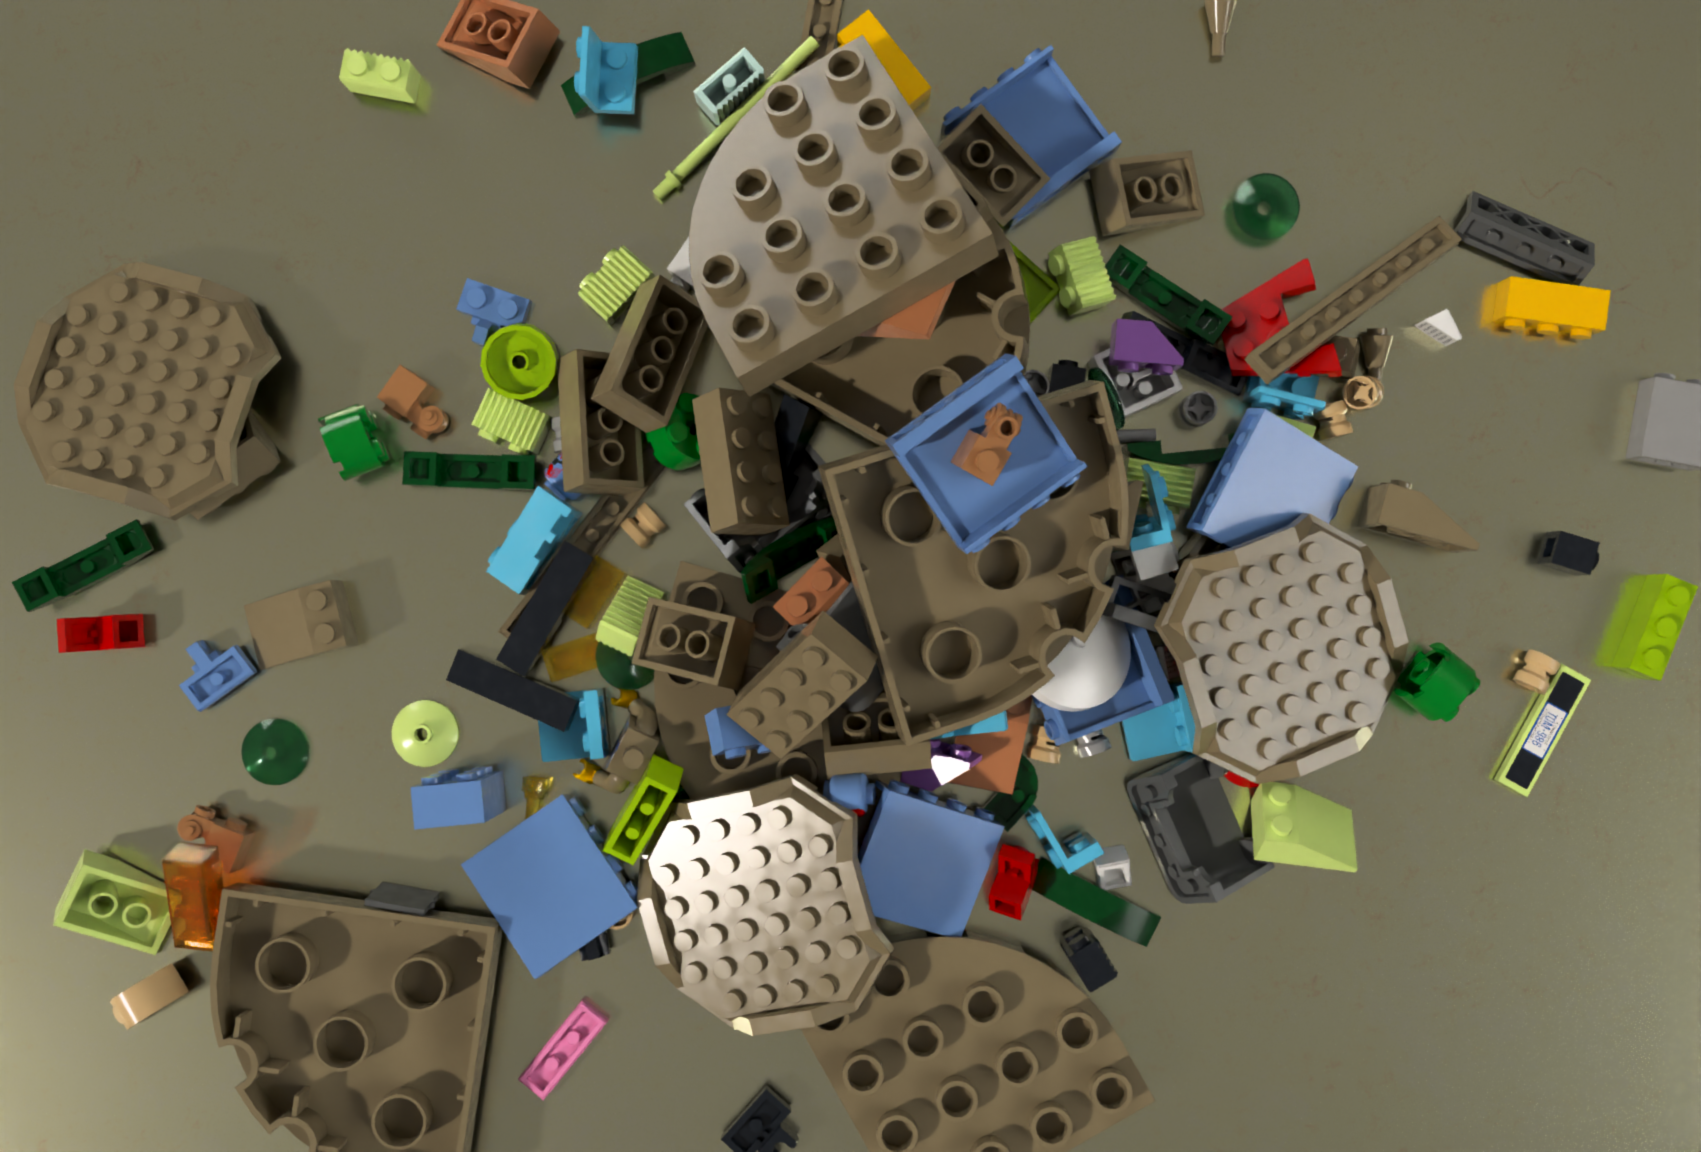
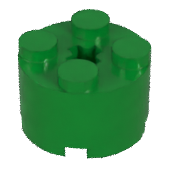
M691 393L681 394L668 425L646 433L647 442H651L655 451L653 455L662 465L670 469L685 470L701 463L692 400L699 397V395Z
M357 403L318 418V422L323 425V427H320V432L333 463L341 462L344 468L343 471L339 472L344 481L384 467V462L391 460L384 442H380L378 437L374 435L373 431L378 429V425L371 410L368 411L365 405L360 406Z
M1436 642L1429 645L1433 650L1426 654L1419 651L1408 661L1397 680L1401 683L1400 689L1395 688V693L1427 720L1436 721L1442 719L1444 722H1448L1458 714L1459 705L1468 695L1473 694L1478 689L1481 682L1476 677L1475 670L1443 643Z

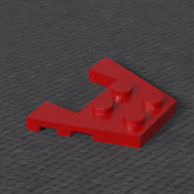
M1308 258L1301 260L1221 309L1232 316L1231 321L1221 333L1232 376H1259L1245 361V358L1251 351L1289 325L1282 299L1316 290V283ZM1334 343L1317 348L1285 373L1297 374L1298 377H1311V374H1328V377L1342 376V369Z

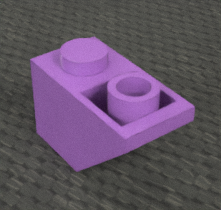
M1117 318L1112 324L1109 365L1118 366V371L1133 373L1138 372L1139 368L1152 369V374L1172 375L1173 371H1177L1183 366L1184 358L1152 321Z
M930 739L932 768L902 771L900 782L932 792L978 764L982 760V754L973 752L971 747L964 744L950 745L941 742V739Z

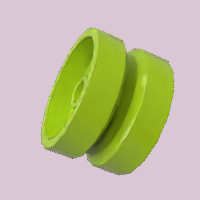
M515 323L500 328L488 338L481 352L480 366L486 382L495 392L506 398L524 400L539 395L552 383L558 372L557 359H559L555 342L546 331L533 324ZM521 355L525 358L526 364L523 368H517V361L513 360L515 356Z

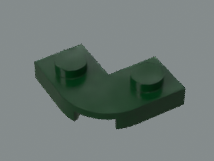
M1021 754L1013 794L996 792L982 807L995 814L994 820L1002 824L1007 832L1028 811V808L1033 805L1037 798L1038 777L1036 769L1023 754Z

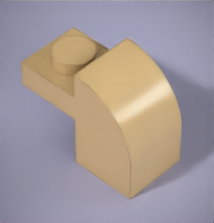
M171 963L111 999L110 1003L113 1006V1014L116 1020L124 1024L128 1030L187 994L189 990Z

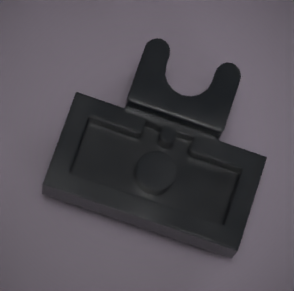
M766 1085L722 1134L721 1141L734 1152H756L757 1150L758 1152H780L775 1147L777 1143H785L790 1148H795L799 1137L783 1121L791 1113V1107Z

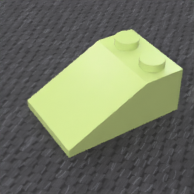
M1278 782L1259 784L1251 799L1254 860L1347 872L1357 871L1351 809L1295 784Z
M84 849L55 908L53 926L156 955L185 897V893L118 859Z

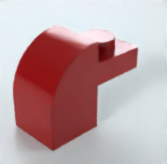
M143 614L57 619L59 653L145 647Z
M1002 844L998 854V873L989 893V910L1021 921L1038 870L1039 859L1035 858V854L1030 853L1021 846Z

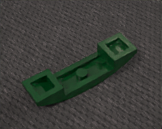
M682 32L660 36L636 44L638 46L636 85L662 73L667 77L695 64ZM574 76L561 85L575 117L592 110L576 93Z
M1120 244L1105 265L1107 274L1110 276L1109 281L1156 316L1192 337L1213 346L1231 321L1232 316L1206 299L1200 301L1149 268L1147 261Z
M1235 433L1220 437L1221 448L1162 454L1161 440L1128 443L1122 446V454L1130 458L1184 467L1200 466L1221 460Z
M404 451L402 485L465 489L535 490L537 456L441 454L437 452Z
M833 517L825 518L796 529L772 542L757 553L741 572L747 601L753 604L779 589L777 580L819 557L816 550L838 534Z
M136 519L106 534L107 538L50 567L43 566L13 581L12 584L26 611H35L89 588L132 565L153 551L154 548L140 521Z
M1042 856L1040 857L1032 888L1033 891L1107 930L1145 947L1148 946L1161 916L1132 901L1129 902L1074 873L1068 874L1063 867L1057 869L1050 860Z

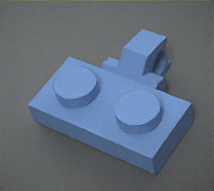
M467 278L456 310L472 316L471 324L476 325L472 341L475 344L484 346L488 338L500 328L515 323H525L532 301Z
M204 640L196 641L185 649L196 663L191 667L195 674L181 683L179 687L197 711L202 712L258 671L238 645L232 646L222 654L218 649L212 651Z

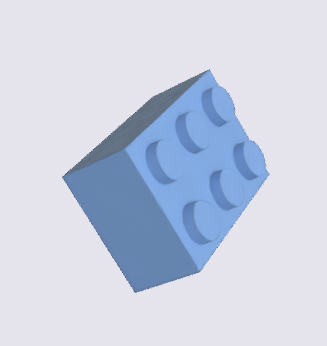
M492 766L474 767L472 770H467L460 774L459 769L438 771V773L430 774L428 777H422L420 784L410 787L414 830L485 823L507 810L503 770L493 771Z

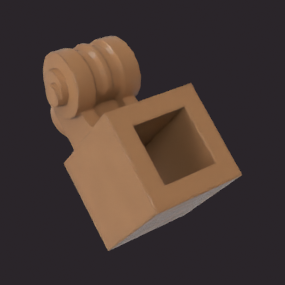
M399 365L377 396L379 400L385 403L382 409L397 420H400L403 416L413 422L410 429L426 440L432 433L438 434L443 432L449 424L448 415L444 410L436 406L425 407V403L436 388L411 370Z
M997 403L986 412L984 416L986 428L981 434L968 430L951 460L952 464L991 486L994 485L1012 454L1007 451V448L1012 439L1020 433L1023 420L1022 415L1017 412L1013 413L1012 409H1007L1002 403Z
M196 805L193 813L186 815L178 823L177 830L180 837L186 841H192L201 837L205 839L198 862L228 874L242 869L256 831L246 828L247 823L240 819L228 817L227 820H222L215 817L216 811L203 805Z

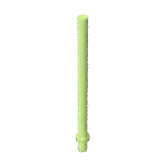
M810 36L672 172L668 170L664 174L666 178L653 190L656 196L662 201L675 187L679 189L683 185L681 181L728 136L739 120L763 98L766 90L771 85L787 79L820 46L818 42Z

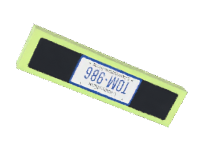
M1564 664L1560 665L1555 675H1550L1548 690L1545 695H1539L1494 778L1495 781L1525 797H1528L1591 682V679Z

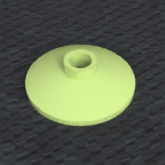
M421 700L407 705L398 713L392 726V742L395 750L405 761L419 767H430L445 761L455 750L459 739V727L453 713L443 704L432 700ZM420 728L427 731V738L424 741L417 737V731Z

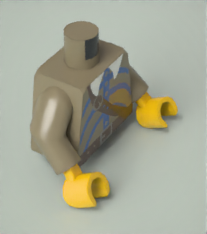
M617 686L621 693L620 698L611 697V703L628 709L630 714L602 770L597 765L581 759L579 762L584 764V769L580 774L573 773V776L587 784H594L611 793L620 794L625 791L630 783L638 785L658 746L660 731L656 712L640 699H637L636 691Z

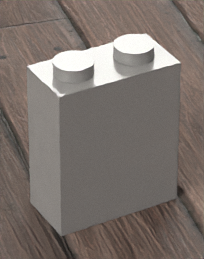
M1655 373L1654 377L1639 381L1625 459L1687 471L1700 470L1701 380L1688 379L1686 382L1675 380L1676 376L1673 374Z

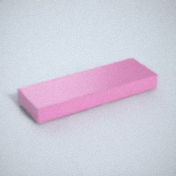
M583 998L519 1076L518 1080L544 1101L609 1019Z

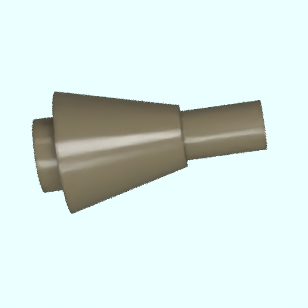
M1204 0L1210 33L1212 35V57L1225 56L1226 34H1228L1238 0Z
M1367 328V334L1360 335L1366 367L1368 368V375L1376 377L1382 383V368L1385 367L1394 335H1387L1388 328Z

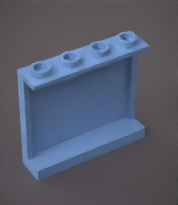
M1052 45L1043 51L1040 48L1035 49L1024 59L1025 64L1016 70L1013 67L1007 69L997 78L998 83L989 90L986 87L981 88L971 96V102L962 109L957 106L943 117L944 122L942 123L941 134L945 138L975 107L982 104L1049 176L1050 180L1007 223L1010 228L1114 154L1122 143L1115 131L1110 135L1053 59L1052 53L1054 48Z
M1005 353L885 440L951 539L966 554L971 551L975 553L985 548L990 543L991 536L1000 530L1006 531L1014 527L1020 521V515L1030 508L1037 509L1044 505L1050 499L1049 494L1060 486L1064 488L1076 482L1080 478L1079 473L1088 467L1084 461L1077 459L1021 373L1024 367L1015 355ZM997 403H1002L1007 409H1012L1013 413L1017 412L1022 415L1023 420L1020 433L1012 439L1007 448V451L1012 454L994 485L991 486L952 464L951 460L968 430L981 434L986 428L984 424L986 412Z
M1248 408L1186 528L1196 534L1208 536L1229 549L1286 527L1302 513L1312 514L1329 524L1336 516L1338 505L1345 492L1351 487L1354 480L1353 476L1358 466L1267 409Z
M1123 574L1118 576L1125 579ZM1110 579L1106 581L1104 584L1108 585ZM1119 585L1113 603L1125 606L1134 601L1129 588ZM1124 622L1128 631L1131 648L1129 670L1121 688L1103 704L1084 711H1063L1042 703L1032 695L1035 705L1041 708L1045 717L1044 728L1050 740H1054L1056 746L1175 700L1146 629Z
M890 780L889 784L876 781L875 786L882 791V794L857 855L874 916L944 936L962 937L1005 827L994 820L995 814L984 808L976 807L975 811L966 809V804L958 800L948 798L947 802L938 800V795L924 789H919L918 793L909 791V786L896 780Z
M562 794L461 864L534 979L544 976L560 962L630 913L639 909L637 904L638 887L632 880L627 883L620 872L624 869L620 860L603 851L604 846L602 842L605 841V838L595 824L591 826L588 824L583 816L587 813L585 807L576 796L571 798L568 794Z

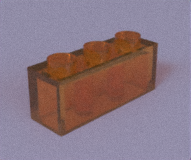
M179 842L162 859L174 947L213 952L221 893L224 888L222 878L223 862L220 860L219 848L215 845Z

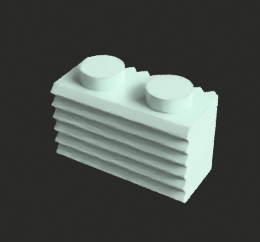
M746 48L741 49L693 91L697 104L715 125H720L721 121H724L731 112L765 81L764 69Z

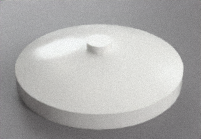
M1102 615L1085 643L1073 636L1059 655L1047 665L1055 676L1032 695L1052 708L1071 712L1091 709L1113 697L1124 683L1130 666L1131 648L1125 623Z

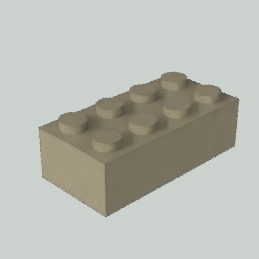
M658 275L640 284L591 399L645 433L667 426L708 327L697 299L662 275Z
M575 349L557 359L564 492L626 496L644 489L641 429L591 399L610 355L607 352Z
M716 388L693 399L692 403L711 533L763 536L790 526L770 394L757 392L749 397L746 391Z
M822 611L739 691L726 715L782 759L868 681L878 656L825 611Z

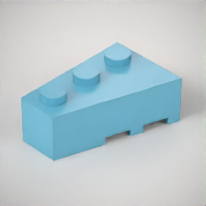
M537 486L521 515L508 530V536L502 546H498L489 557L488 563L490 566L486 572L519 595H526L583 513L566 501L561 500L550 490Z

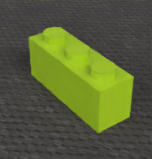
M1669 574L1647 575L1611 667L1639 679L1661 681L1698 586Z
M655 754L652 755L638 785L634 786L610 828L603 848L604 852L634 865L676 795L684 768Z

